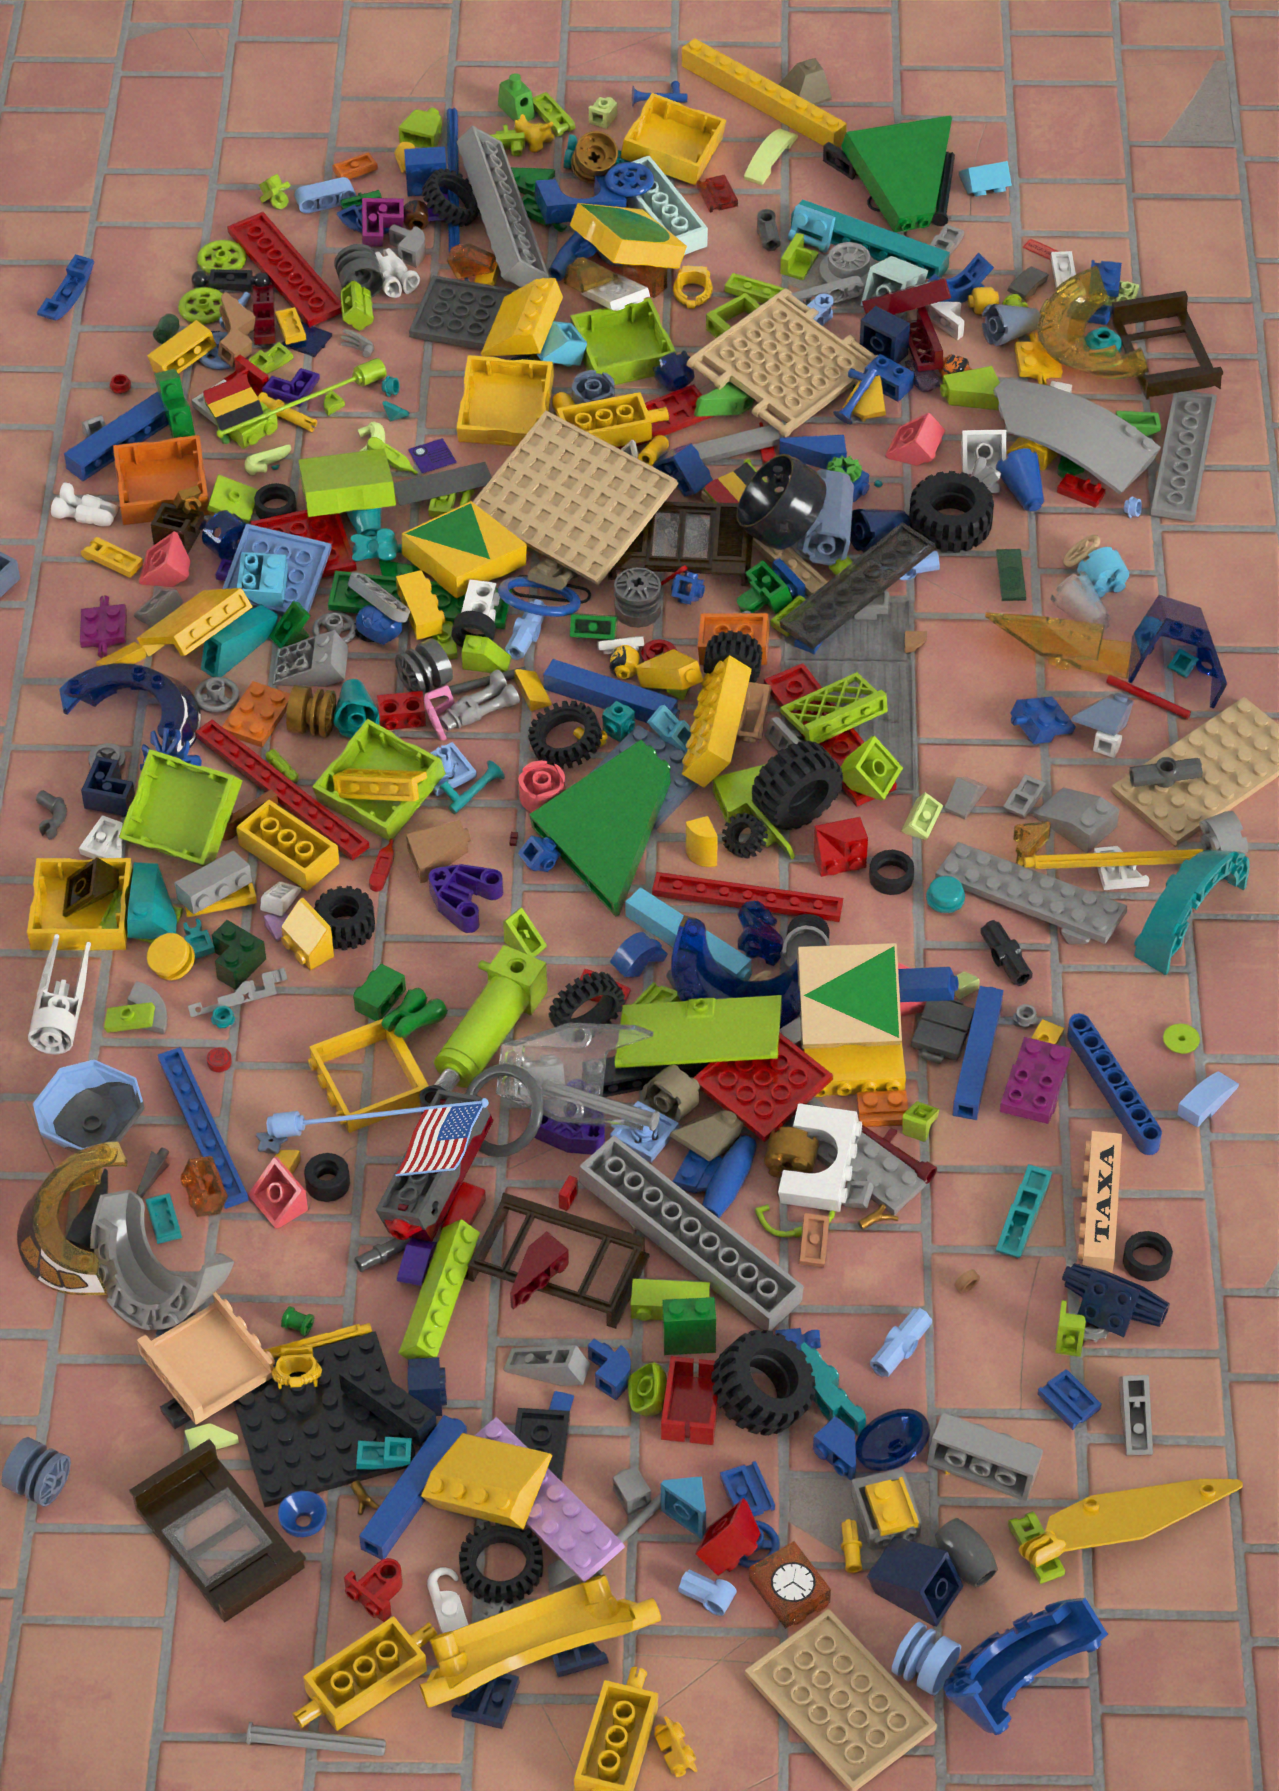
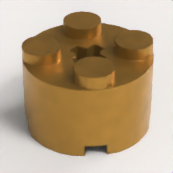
M781 1127L779 1132L776 1133L775 1130L771 1131L764 1158V1164L769 1169L768 1173L777 1178L782 1177L783 1170L813 1173L819 1148L818 1139L813 1137L812 1140L807 1137L808 1132L793 1127Z

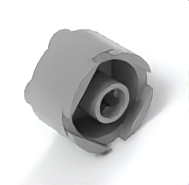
M1225 811L1199 822L1204 834L1200 836L1204 849L1248 853L1247 838H1242L1240 830H1243V827L1233 811Z

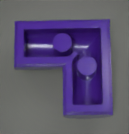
M300 368L291 381L271 376L263 387L262 392L267 393L270 398L280 399L283 403L289 404L308 396L318 383L320 376L319 373ZM302 402V403H300V404H298V405H295V406H296V407H301L304 402Z

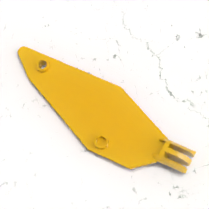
M1195 1479L1091 1495L1049 1516L1045 1533L1023 1543L1019 1547V1553L1037 1568L1060 1556L1064 1551L1144 1539L1241 1489L1243 1482L1238 1479Z

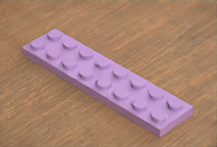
M497 1417L475 1435L527 1448ZM547 1468L526 1524L585 1583L624 1549L625 1546Z

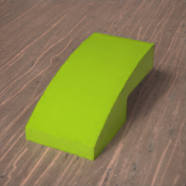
M278 342L266 353L260 350L248 360L268 374L287 364L294 357L285 346Z

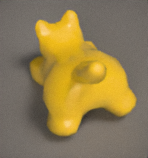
M523 114L520 116V119L515 120L514 130H516V133L524 132L525 141L529 144L530 152L541 151L543 149V142L549 143L554 139V135L551 132L553 122L547 124L530 123Z

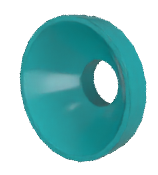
M1100 327L1086 335L1083 348L1086 354L1094 359L1110 360L1120 354L1122 341L1120 336L1107 327ZM1098 335H1107L1109 338L1102 339Z

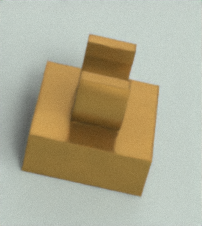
M198 485L177 493L173 501L177 509L183 507V511L186 514H189L191 510L189 505H193L196 511L200 509L201 502L198 498L201 491Z

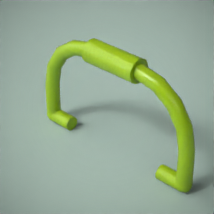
M768 1204L755 1209L761 1225L767 1232L783 1238L801 1237L802 1226L794 1228L793 1231L786 1232L771 1227L762 1213L770 1210ZM829 1211V1223L833 1220L836 1211Z

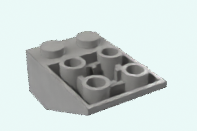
M333 630L278 649L273 684L281 686L326 687L345 680L349 646Z

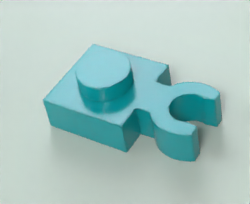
M196 919L197 926L194 928L188 927L187 922L183 923L184 932L187 935L184 938L192 946L195 959L215 953L208 930L202 931L200 919Z

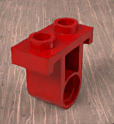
M392 1558L382 1559L358 1582L356 1581L355 1573L351 1570L344 1577L345 1593L352 1601L356 1602L358 1600L364 1605L366 1612L371 1617H378L381 1621L385 1622L392 1616L389 1600L400 1591L403 1585L401 1565ZM386 1575H393L392 1578H384Z

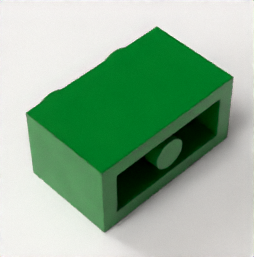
M573 613L571 614L570 637L616 639L618 616Z
M380 964L376 970H372L369 973L366 982L355 990L353 994L355 1011L374 1021L383 1019L406 991L405 975Z

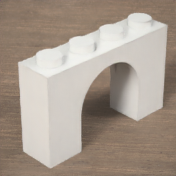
M798 1104L793 1127L808 1132L807 1137L811 1139L815 1137L820 1141L831 1144L838 1154L834 1163L828 1169L819 1173L783 1170L778 1190L780 1203L840 1212L841 1203H846L848 1189L845 1188L846 1181H850L852 1177L850 1162L851 1158H856L857 1144H855L856 1136L860 1137L862 1122L858 1120L856 1111Z

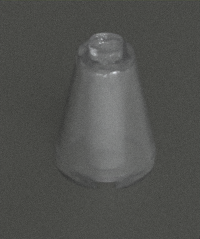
M1080 571L1081 575L1079 576L1074 573L1056 588L1058 594L1056 597L1052 594L1050 600L1055 606L1092 632L1096 633L1099 631L1101 633L1110 626L1109 621L1111 617L1088 574L1085 571Z

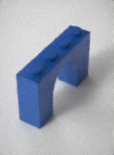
M606 175L595 176V196L586 199L572 198L561 192L556 179L537 180L535 183V200L546 224L571 222L577 203L626 208L627 199L625 196L613 193L607 187L605 182Z

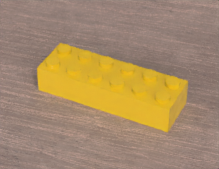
M730 655L723 662L719 661L714 670L703 677V682H701L702 689L697 697L699 701L698 706L693 714L695 719L690 727L691 736L686 744V748H688L687 753L682 760V764H684L682 775L703 788L731 763L752 670Z

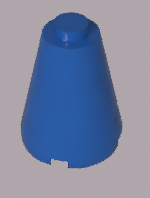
M1028 448L1010 452L1007 454L1008 458L1003 461L1001 458L997 462L996 470L1000 471V478L1025 510L1036 511L1044 503L1038 455L1035 451L1033 453Z

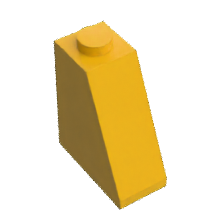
M675 649L635 666L640 687L685 690L703 682L698 661Z

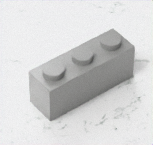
M232 851L176 881L177 900L191 913L195 914L252 883L250 865L236 852Z

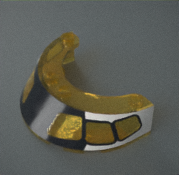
M107 1142L90 1146L68 1157L48 1175L23 1209L17 1230V1244L20 1256L32 1276L55 1291L72 1295H106L107 1289L98 1274L99 1259L96 1254L71 1244L61 1232L58 1216L61 1202L67 1191L72 1192L81 1187L100 1184L103 1167H127L128 1162L118 1142Z

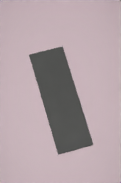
M481 462L393 484L394 492L401 506L487 485L492 477L486 462Z

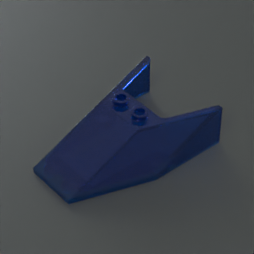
M1158 595L1132 635L1128 682L1133 683L1144 660L1153 652L1154 646L1160 637L1164 636L1197 646L1196 657L1199 659L1196 663V668L1201 673L1212 676L1210 708L1214 709L1227 686V681L1202 609ZM1201 662L1209 663L1212 669L1205 668Z

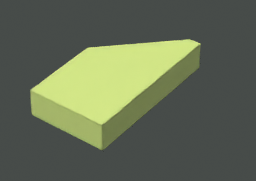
M211 1423L185 1430L190 1451L208 1439L213 1442L216 1450L239 1443L236 1434Z

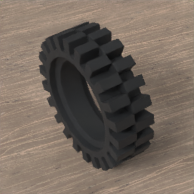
M562 701V707H559L558 703H554L553 710H550L547 706L544 708L545 715L539 712L536 715L538 720L533 719L531 722L533 727H529L528 730L530 733L528 739L536 758L539 761H547V764L553 766L557 764L561 769H564V764H567L568 769L573 768L572 762L575 761L578 766L583 764L581 760L583 757L588 761L591 758L589 752L595 754L597 752L596 746L600 747V739H602V730L594 711L589 706L586 707L582 702L578 705L577 701H571L570 706L567 701ZM574 721L585 727L581 739L570 746L553 748L546 744L548 733L559 724Z
M592 972L591 977L587 973L583 975V980H580L578 977L574 979L575 984L573 986L569 983L565 986L567 988L565 992L561 990L558 993L560 998L553 999L554 1005L550 1006L549 1010L551 1012L548 1015L551 1023L563 1039L565 1038L567 1041L572 1040L573 1042H577L578 1039L584 1041L587 1035L592 1038L595 1036V1031L598 1030L599 1033L604 1031L602 1028L604 1025L609 1027L612 1024L610 1019H617L619 1015L616 1012L622 1011L623 1007L621 1005L625 1004L623 999L625 995L608 973L600 972L598 974L597 972ZM603 995L597 1005L590 1011L571 1019L573 1013L584 1002Z
M489 1521L484 1522V1529L482 1530L479 1526L475 1527L474 1535L470 1532L468 1533L466 1542H462L461 1552L459 1551L460 1574L463 1584L466 1583V1589L469 1592L474 1590V1597L480 1599L483 1595L484 1602L489 1604L492 1598L495 1599L496 1603H500L502 1599H507L509 1604L513 1603V1597L517 1596L519 1601L524 1599V1592L530 1595L533 1592V1585L538 1586L540 1583L539 1577H542L543 1554L538 1537L536 1535L533 1537L530 1528L524 1531L523 1529L499 1523L491 1526ZM509 1543L518 1547L524 1553L526 1565L518 1576L506 1581H495L485 1577L476 1566L477 1558L486 1547L492 1544Z

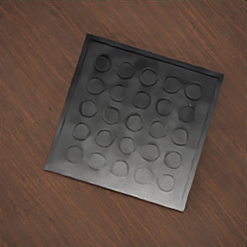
M376 1331L313 1348V1357L322 1368L321 1376L317 1379V1387H314L312 1382L306 1385L303 1384L302 1387L291 1388L290 1385H282V1389H279L278 1383L271 1378L233 1402L264 1508L280 1504L284 1498L297 1491H310L316 1494L352 1484L357 1480L363 1481L408 1467V1465L386 1469H356L358 1441L385 1442V1437L406 1438L341 1391L339 1373L356 1356L392 1381ZM279 1358L274 1359L275 1365H273V1367L276 1366V1362ZM298 1371L289 1374V1376L300 1377L306 1373ZM412 1441L410 1463L416 1456Z

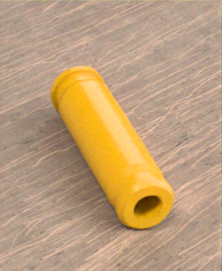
M663 435L655 436L639 453L637 459L652 466L667 450L669 446L668 439Z

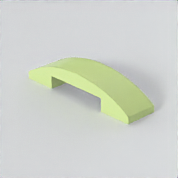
M777 129L772 132L753 156L745 172L744 179L763 185L771 174L772 165L785 148H791L798 139V135L783 129Z

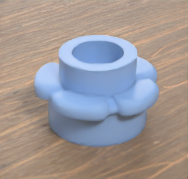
M1132 496L1129 500L1125 501L1124 512L1128 513L1129 518H1132V516L1138 517L1141 513L1142 502L1140 499Z

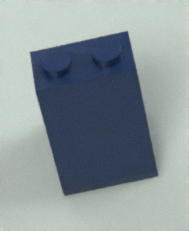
M896 1536L884 1549L883 1554L867 1575L875 1594L937 1627L963 1588V1583L947 1551Z

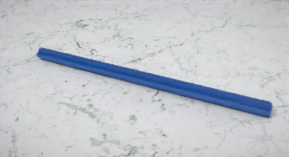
M449 108L447 110V164L449 171L454 170L456 175H458V112L456 108ZM448 190V200L459 207V197ZM451 222L448 224L449 260L451 262H458L460 260L459 225L453 226Z

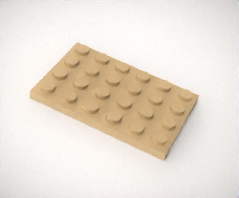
M830 1609L824 1611L745 1670L746 1678L849 1791H857L937 1729V1724Z

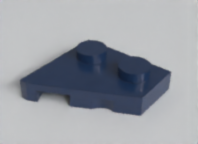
M506 1673L468 1693L469 1697L459 1706L455 1705L452 1708V1717L503 1729L520 1683L519 1676Z

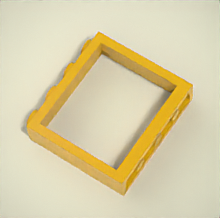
M383 1019L309 1046L311 1057L307 1059L312 1071L316 1070L318 1073V1083L321 1089L325 1088L328 1092L326 1093L327 1100L331 1107L335 1106L337 1110L336 1116L409 1109L420 1106L419 1095L429 1085L403 1038H399L394 1034L395 1029L391 1032L385 1030L382 1027ZM386 1039L413 1089L350 1113L324 1062ZM392 1116L339 1121L340 1125H345L350 1133Z

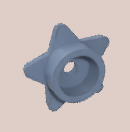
M268 1132L256 1133V1137L260 1141L258 1146L259 1152L265 1151L266 1153L278 1154L281 1144L288 1140L287 1137L276 1138L275 1136H269Z

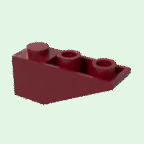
M547 1231L528 1246L510 1292V1303L513 1310L520 1304L526 1303L539 1288H544L557 1273H562L569 1264L568 1249Z

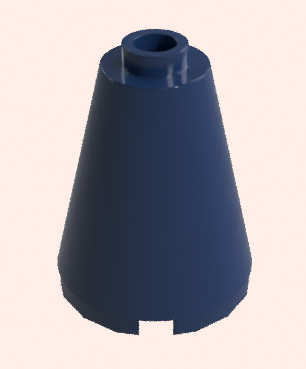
M855 509L852 511L850 541L857 551L862 550V553L869 552L906 532L910 525V517L903 510Z

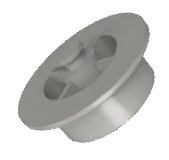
M845 242L834 246L822 260L820 274L826 283L851 276H859L862 278L864 285H866L870 267L877 263L864 246L858 243Z

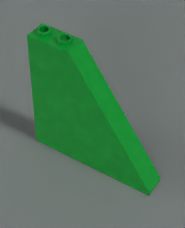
M951 115L849 131L845 134L841 148L893 232L930 226L938 198L952 122Z
M639 740L529 814L531 826L541 838L547 837L554 841L556 844L555 848L561 854L560 858L615 917L620 915L671 783V768L667 761L661 760L651 745L647 746L642 740Z

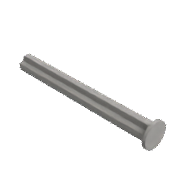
M548 1079L544 1080L541 1085V1092L543 1094L647 1126L651 1131L656 1129L659 1122L660 1113L658 1111L654 1113Z
M249 1722L247 1730V1744L249 1745L251 1742L378 1756H383L386 1749V1741L378 1738L253 1725V1722Z

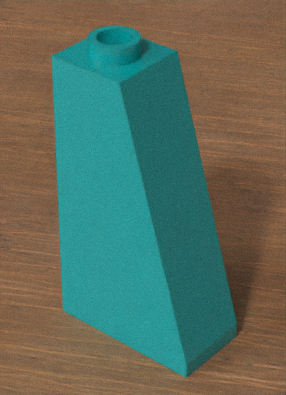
M261 604L239 616L204 642L201 670L211 677L224 676L270 638L269 635L277 624L278 615Z

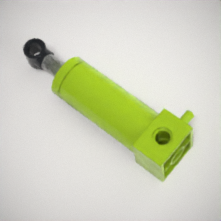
M506 945L502 946L491 963L484 960L479 962L478 968L487 972L488 983L436 1056L434 1065L440 1077L434 1085L428 1086L421 1091L419 1095L420 1107L430 1106L438 1089L452 1092L455 1086L468 1088L474 1078L486 1068L523 1012L529 1015L533 1014L548 992L546 962Z

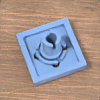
M453 742L442 745L441 748L438 747L430 752L442 760L446 773L432 790L436 796L445 793L439 787L446 780L454 789L477 777L476 770Z
M639 1101L634 1105V1107L653 1113L656 1111ZM660 1113L658 1125L654 1131H651L647 1126L622 1119L610 1134V1138L615 1135L643 1159L652 1163L672 1138L670 1133L679 1128V1123Z

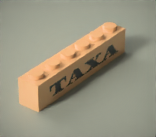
M1092 1131L1091 1141L1086 1140L1085 1155L1089 1156V1161H1084L1083 1176H1088V1181H1083L1082 1197H1086V1203H1081L1080 1217L1085 1218V1223H1080L1079 1238L1084 1239L1083 1244H1079L1077 1259L1082 1260V1265L1112 1273L1115 1258L1122 1134Z

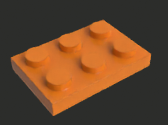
M252 681L222 727L238 740L262 748L286 713L290 693Z

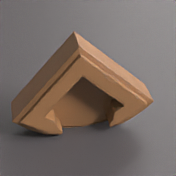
M905 631V653L914 652L916 648L924 645L927 640V631Z

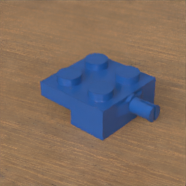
M1053 696L1017 700L1010 712L1012 715L1011 723L1014 726L1019 725L1033 744L1052 742L1055 735L1072 734L1076 728Z

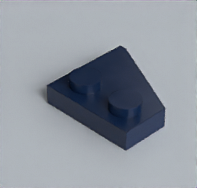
M593 1642L552 1655L558 1678L609 1663L607 1654L604 1651L602 1652Z

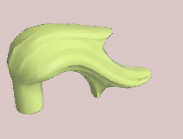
M371 422L368 426L358 429L360 437L371 434V437H377L385 443V431L380 423ZM367 445L360 451H367Z
M284 445L248 456L244 463L246 472L253 476L257 472L266 473L267 465L285 458L291 451V445Z

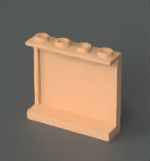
M216 1292L213 1294L214 1303L154 1340L151 1341L146 1334L137 1339L140 1355L195 1424L200 1423L271 1379L273 1365H275V1360L271 1353L263 1351L257 1336L254 1333L250 1335L246 1330L247 1326L240 1316L236 1317L227 1299L222 1300Z

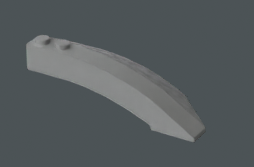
M1007 378L993 390L995 397H998L999 400L998 409L1001 419L1005 421L1006 427L1004 430H1006V435L1011 433L1029 439L1067 457L1089 471L1118 494H1121L1151 465L1161 448L1152 439L1145 436L1136 427L1130 425L1122 418L1070 392L1048 385Z

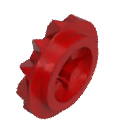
M656 639L647 642L643 646L641 657L643 662L654 658L655 655H659L662 651L664 654L670 650L677 649L667 640Z

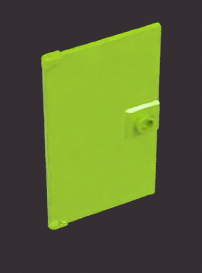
M782 995L726 999L699 998L678 1002L623 1005L615 1067L778 1058Z

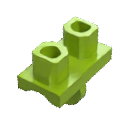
M504 124L503 130L496 131V134L490 135L501 141L504 149H511L513 156H522L523 148H525L524 132L516 133V130H508L507 124Z
M276 174L259 184L264 194L260 197L262 203L270 199L271 205L276 209H283L287 206L288 197L283 191L291 187L288 181L282 183L279 175Z

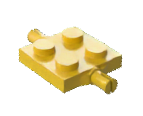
M1034 332L1029 335L1030 342H1015L1014 350L1019 377L1037 379L1038 384L1047 385L1046 379L1062 377L1063 371L1057 342H1039L1038 334H1034Z

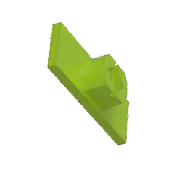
M751 800L747 801L746 803L751 814L764 823L763 826L767 828V831L764 833L768 834V839H763V841L767 842L765 847L768 848L776 842L793 860L795 854L791 845Z

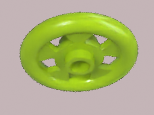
M216 240L200 249L197 262L199 267L208 274H210L211 269L240 270L246 262L247 255L241 245L234 241ZM232 249L235 251V253L231 254L229 250ZM211 256L212 260L206 261L205 258ZM232 259L237 261V262L234 263L233 265L230 264V262L232 261ZM214 265L222 266V268L214 267Z
M209 287L192 289L180 299L178 305L179 312L185 320L191 323L196 320L201 324L216 322L221 317L219 309L222 305L221 295L223 293ZM191 299L195 300L193 304H188ZM213 301H219L220 305L214 306ZM192 310H194L195 312H197V314L194 315V314H191L190 312H191Z

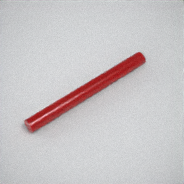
M1109 675L1106 683L1178 716L1188 719L1191 715L1190 710L1115 676Z

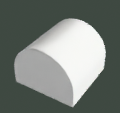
M1098 730L1095 736L1093 751L1115 758L1121 745L1122 735L1116 734L1113 736Z

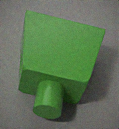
M511 74L509 79L499 84L498 106L514 122L520 119L522 114L526 117L527 121L535 119L531 90L521 81L519 74Z

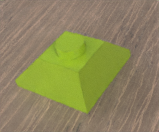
M875 735L871 736L846 757L841 765L843 781L851 790L880 801L886 798L903 769Z

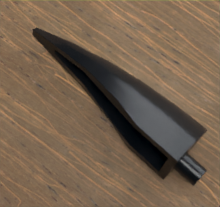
M104 1169L94 1192L80 1213L74 1218L65 1238L63 1258L67 1261H72L74 1255L80 1257L94 1255V1249L90 1248L91 1229L100 1195L108 1194L107 1169Z

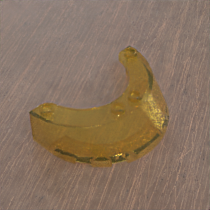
M1097 265L1061 283L1055 289L1056 292L1051 298L1045 300L1040 310L1041 315L1039 323H1037V331L1043 348L1054 360L1087 374L1106 379H1124L1149 372L1141 347L1121 356L1115 345L1091 350L1085 342V328L1090 317L1108 300V294Z

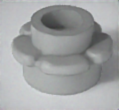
M1023 1004L1017 1008L1013 1018L1020 1026L1028 1027L1037 1022V1013L1033 1006Z

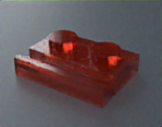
M725 175L707 178L704 182L697 181V188L710 213L714 209L720 211L738 206V199Z

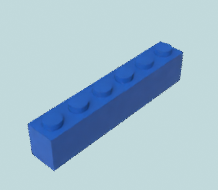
M158 391L65 452L66 469L80 480L85 481L115 461L113 445L143 442L169 425Z

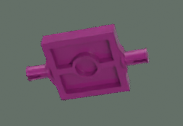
M104 595V597H100L99 607L81 609V648L98 647V656L103 658V655L104 657L107 656L108 646L126 643V605L109 606V597Z

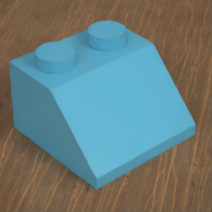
M1008 161L971 167L959 171L960 179L967 194L974 193L975 197L987 195L986 191L994 190V193L1004 192L1006 187L1012 186Z

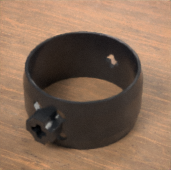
M787 454L777 455L767 461L754 474L743 491L737 507L738 524L764 545L776 550L786 549L800 540L817 519L825 501L826 483L816 471L799 459ZM766 476H767V481H768V482L762 483V482H761L762 477H766ZM777 487L784 488L781 492H775ZM788 523V530H780V524L785 525Z

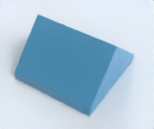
M702 1476L663 1480L661 1483V1511L700 1539L703 1538L706 1532V1505Z

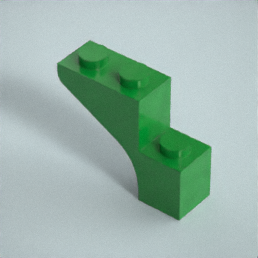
M175 369L154 373L157 391L165 409L172 438L195 436L190 405L184 398L179 374Z

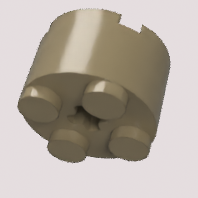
M672 1064L664 1068L644 1085L642 1096L644 1101L648 1099L651 1105L650 1108L679 1122L698 1105L700 1085L696 1079L690 1078L677 1065Z

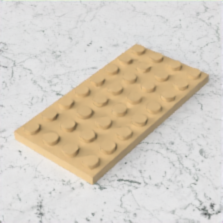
M1243 697L1143 764H1155L1162 757H1170L1175 761L1200 758L1203 771L1202 778L1175 781L1174 785L1168 788L1159 787L1157 784L1134 787L1131 785L1130 775L1128 774L1112 785L1111 792L1174 846H1178L1201 830L1200 821L1229 811L1279 776V724L1247 698Z

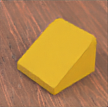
M279 1150V1153L275 1155L293 1175L301 1161L300 1151Z

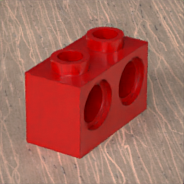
M423 691L377 695L380 726L387 730L426 726Z

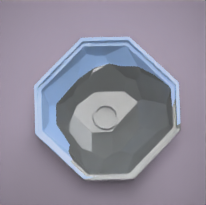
M97 1060L59 1068L33 1103L40 1134L73 1153L97 1144L107 1142L120 1143L145 1109L137 1079ZM96 1146L80 1154L87 1158H92L108 1151L100 1146Z

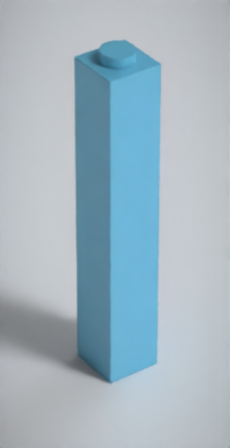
M640 887L625 901V916L729 985L737 988L750 979L752 975V959Z

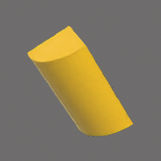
M705 816L687 821L686 854L688 858L699 866L716 867L718 836L709 817Z

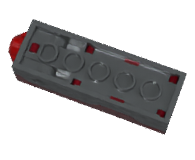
M438 1089L430 1106L482 1101V1098ZM487 1107L482 1108L473 1125L465 1154L455 1170L396 1176V1172L405 1159L406 1150L376 1208L381 1221L393 1237L399 1240H405L410 1237L433 1241L494 1121Z

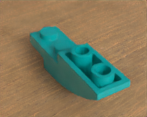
M804 1342L801 1344V1351L807 1356L805 1358L807 1363H811L813 1368L811 1375L815 1376L816 1386L813 1387L815 1389V1397L813 1399L815 1404L829 1421L836 1416L851 1428L857 1436L860 1435L866 1428V1414L864 1410L858 1405L855 1406L849 1400L846 1392L839 1388L838 1371L832 1365H828L815 1348L811 1349Z

